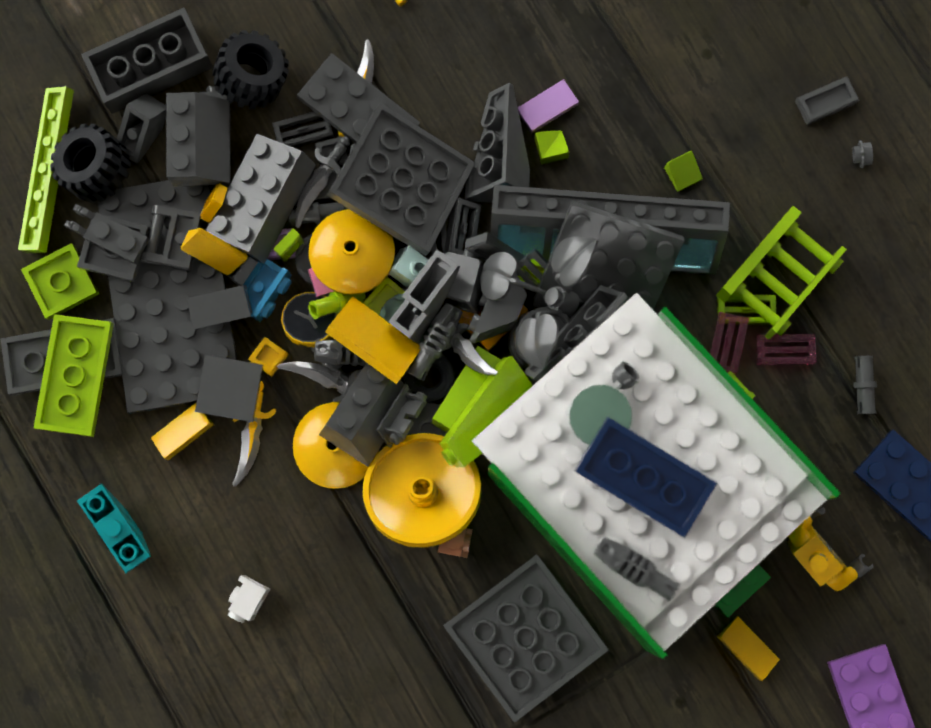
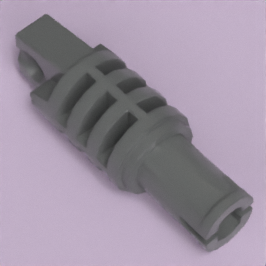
M445 303L439 314L432 320V327H428V334L423 336L425 340L419 344L420 347L418 349H420V352L408 371L409 374L425 381L436 359L442 358V351L447 349L446 344L451 341L449 338L455 334L463 313L460 309Z
M336 340L315 342L314 360L317 362L334 365L352 364V366H364L366 364L364 360Z
M606 537L600 541L594 552V555L615 573L638 587L644 588L647 586L668 601L675 595L674 591H677L680 586L678 582L657 571L655 563L631 548Z

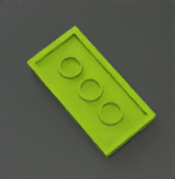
M54 314L34 429L94 437L114 326L112 322Z

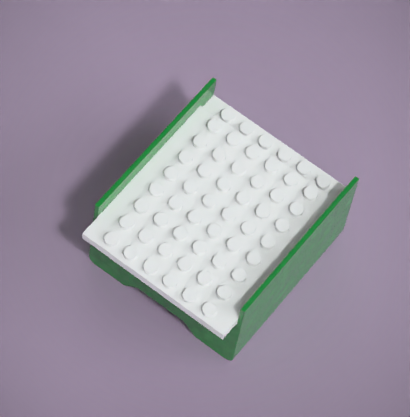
M637 293L472 440L475 446L491 462L488 466V476L641 646L647 652L661 659L667 656L665 650L713 605L725 617H729L771 578L758 563L826 500L837 498L841 494L666 307L657 315ZM622 362L630 364L640 378L629 389H619L620 383L618 381L612 382V372ZM593 385H607L618 389L627 398L632 408V423L629 430L717 482L716 487L685 538L574 471L589 447L588 444H585L574 434L569 418V411L573 400L582 390ZM606 537L631 548L655 563L657 571L680 584L678 590L674 591L675 595L668 601L647 586L644 588L638 587L612 571L594 555L600 541Z

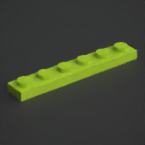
M66 86L46 88L18 247V250L26 253H47L58 189V182L53 178L52 174L54 172L50 169V164L53 163L51 155L56 151L54 148L56 143H60L61 137L65 133L67 134L74 90Z

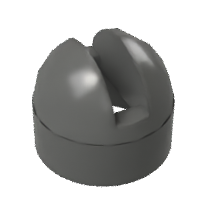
M626 362L619 364L612 372V382L618 381L620 383L619 389H629L640 380L636 370Z

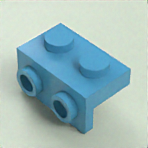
M268 259L265 264L258 262L243 284L247 285L252 308L251 317L259 322L264 317L267 319L272 314L276 306L274 301L279 294L283 295L288 290L292 282L290 280L292 275L287 269L279 267Z

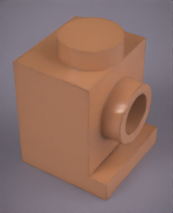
M466 527L453 539L439 544L438 553L467 558L473 529Z

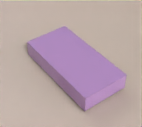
M563 79L519 106L518 112L532 134L576 107L579 101Z

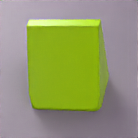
M692 151L667 162L664 168L677 192L703 180Z

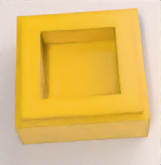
M220 183L214 187L205 200L200 215L202 220L208 223L211 222L223 205L228 187Z
M264 337L248 360L252 363L264 365L263 371L272 377L278 370V364H282L289 354Z

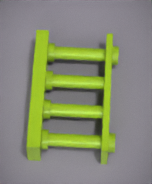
M794 206L790 208L716 294L724 303L730 296H733L735 299L737 297L740 298L770 323L772 328L765 335L767 339H770L776 333L781 336L791 325V322L788 320L789 317L828 271L833 274L844 262L840 257L847 250L842 246L831 255L803 232L795 221L802 212ZM783 234L794 238L825 264L816 275L781 248L782 244L778 240ZM766 254L770 258L774 256L807 284L799 296L763 268L764 264L760 261ZM748 275L752 278L756 276L790 305L781 317L745 288L747 285L743 281Z

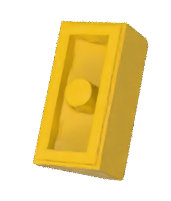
M202 228L189 230L181 245L182 251L225 275L234 272L248 257L246 253Z
M196 403L151 437L164 459L170 460L214 426L206 414L195 412Z
M738 616L716 636L760 681L767 677L780 660Z

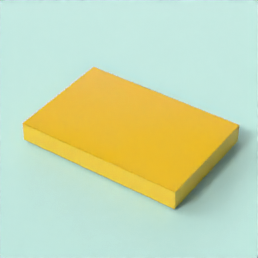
M354 296L351 297L325 331L395 384L399 382L420 352L418 343L409 339Z

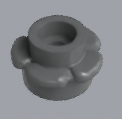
M859 140L858 146H853L852 148L853 163H859L860 168H863L864 165H872L873 163L871 142L862 143V140Z

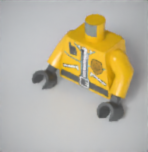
M822 507L816 509L788 536L789 540L787 542L793 555L820 587L827 584L831 589L840 591L858 577L864 576L873 569V564L869 567L862 562V558L865 555L861 554L849 564V567L845 565L811 525L813 519L825 513V508Z

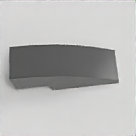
M436 250L402 295L405 300L389 320V323L409 339L418 343L445 301L460 266L442 252Z

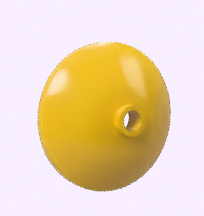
M350 209L337 211L322 220L314 230L309 243V261L315 275L325 286L342 294H361L374 289L389 275L395 259V245L392 235ZM348 243L356 245L353 251L345 250V246Z
M334 402L317 406L302 418L293 437V454L300 471L310 481L322 487L340 489L352 486L364 479L368 467L338 447L335 450L329 449V441L319 435L339 404Z

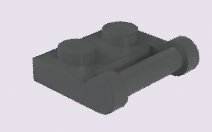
M153 205L151 211L153 220L148 237L149 241L145 252H142L140 261L148 264L191 270L194 257L182 251L181 245L189 230L201 228V213ZM171 218L163 255L157 254L164 219Z

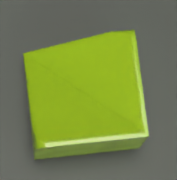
M562 131L535 133V142L541 164L569 157L568 146Z

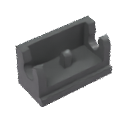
M247 285L186 298L193 329L251 317L252 308Z

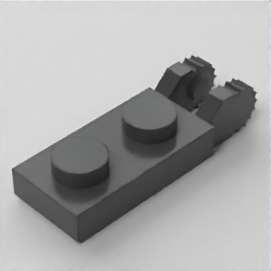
M75 204L73 211L79 216L86 217L92 221L89 227L85 229L78 223L67 220L64 225L66 228L82 235L85 240L137 264L149 241L147 236L98 212L95 214Z

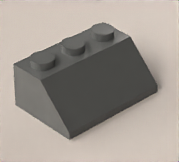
M197 92L166 93V177L173 186L217 185L219 183L230 185L229 100Z
M366 363L319 435L368 467L384 443L376 429L403 388V382L400 379L395 384Z

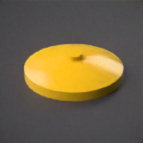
M431 433L407 435L404 442H400L399 445L385 446L378 452L366 471L363 482V500L367 513L375 527L384 536L396 543L418 548L445 543L459 535L476 515L481 500V481L478 468L474 460L465 467L456 468L455 465H449L442 456L443 448L439 444L444 436Z

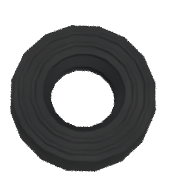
M416 356L404 373L405 384L409 386L413 394H416L418 391L424 393L427 396V403L441 401L447 396L455 383L453 365L445 356H442L439 360L436 359L432 367L437 368L440 372V382L435 387L426 388L421 385L418 378L408 373L417 358Z

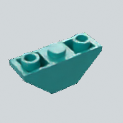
M103 484L98 485L77 500L125 574L151 557L141 530L126 508Z

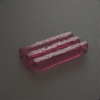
M719 312L710 355L717 361L725 320L728 319L729 324L720 365L726 372L731 371L737 374L749 318ZM738 321L741 323L732 364L729 367L726 365L735 324Z
M815 334L773 335L770 339H767L765 335L756 336L757 365L816 363ZM809 341V346L764 347V342ZM765 353H809V357H765Z

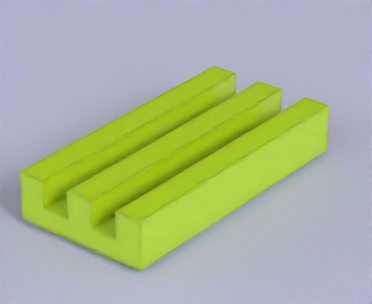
M754 295L762 302H769V308L776 313V295ZM733 296L726 300V302H743L740 298L737 297L735 299ZM717 297V324L771 325L762 317H725V313L756 312L750 307H725V303Z

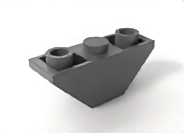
M516 273L513 278L520 280ZM511 283L509 293L503 299L497 301L488 299L483 294L478 304L483 307L481 314H474L468 330L473 331L469 341L477 343L511 331L527 297L524 288Z

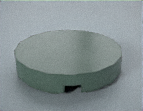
M593 385L582 390L573 400L569 411L570 425L574 434L588 445L591 444L606 417L611 418L627 429L630 428L632 423V408L627 398L618 389L607 385Z

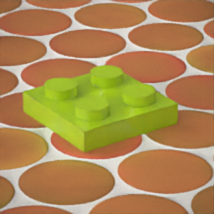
M73 243L21 269L47 320L53 319L54 314L60 315L99 295L89 272L77 267L80 254Z

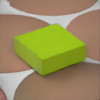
M292 228L273 249L285 262L304 243V240Z

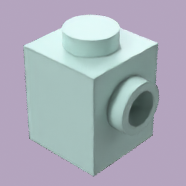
M410 245L401 248L395 256L389 275L408 288L428 262V259Z

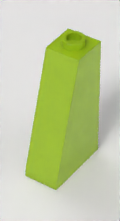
M513 356L505 357L497 363L494 369L498 371V374L489 375L439 443L443 448L442 456L449 465H455L456 468L465 467L481 455L482 452L475 446L472 440L533 386Z

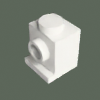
M240 575L238 581L243 584L241 587L236 586L228 601L232 604L228 609L230 611L228 616L244 623L245 619L247 621L255 619L271 589L246 575Z

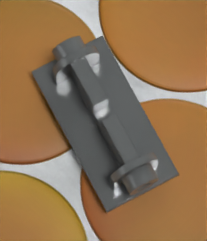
M407 384L403 386L376 429L388 447L404 442L414 424L412 420H409V417L417 419L423 408L427 405V396L419 391L413 394Z

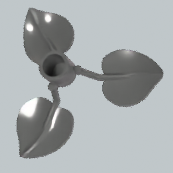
M568 237L562 240L556 247L551 262L553 270L558 272L555 280L560 286L552 287L547 291L513 278L519 264L517 259L509 253L498 252L491 255L485 261L480 274L481 290L485 297L494 301L503 299L509 293L511 283L545 296V302L552 309L537 312L535 319H525L519 328L517 335L518 348L523 357L532 365L541 369H547L549 357L556 346L559 336V324L552 315L561 316L562 313L570 315L577 310L579 296L572 292V286L576 285L585 275L594 257L599 240L588 237Z

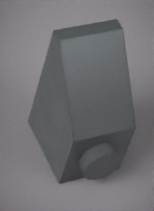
M147 93L126 105L117 139L125 145L126 150L130 154L128 159L136 164L141 161L158 137L166 119V105Z

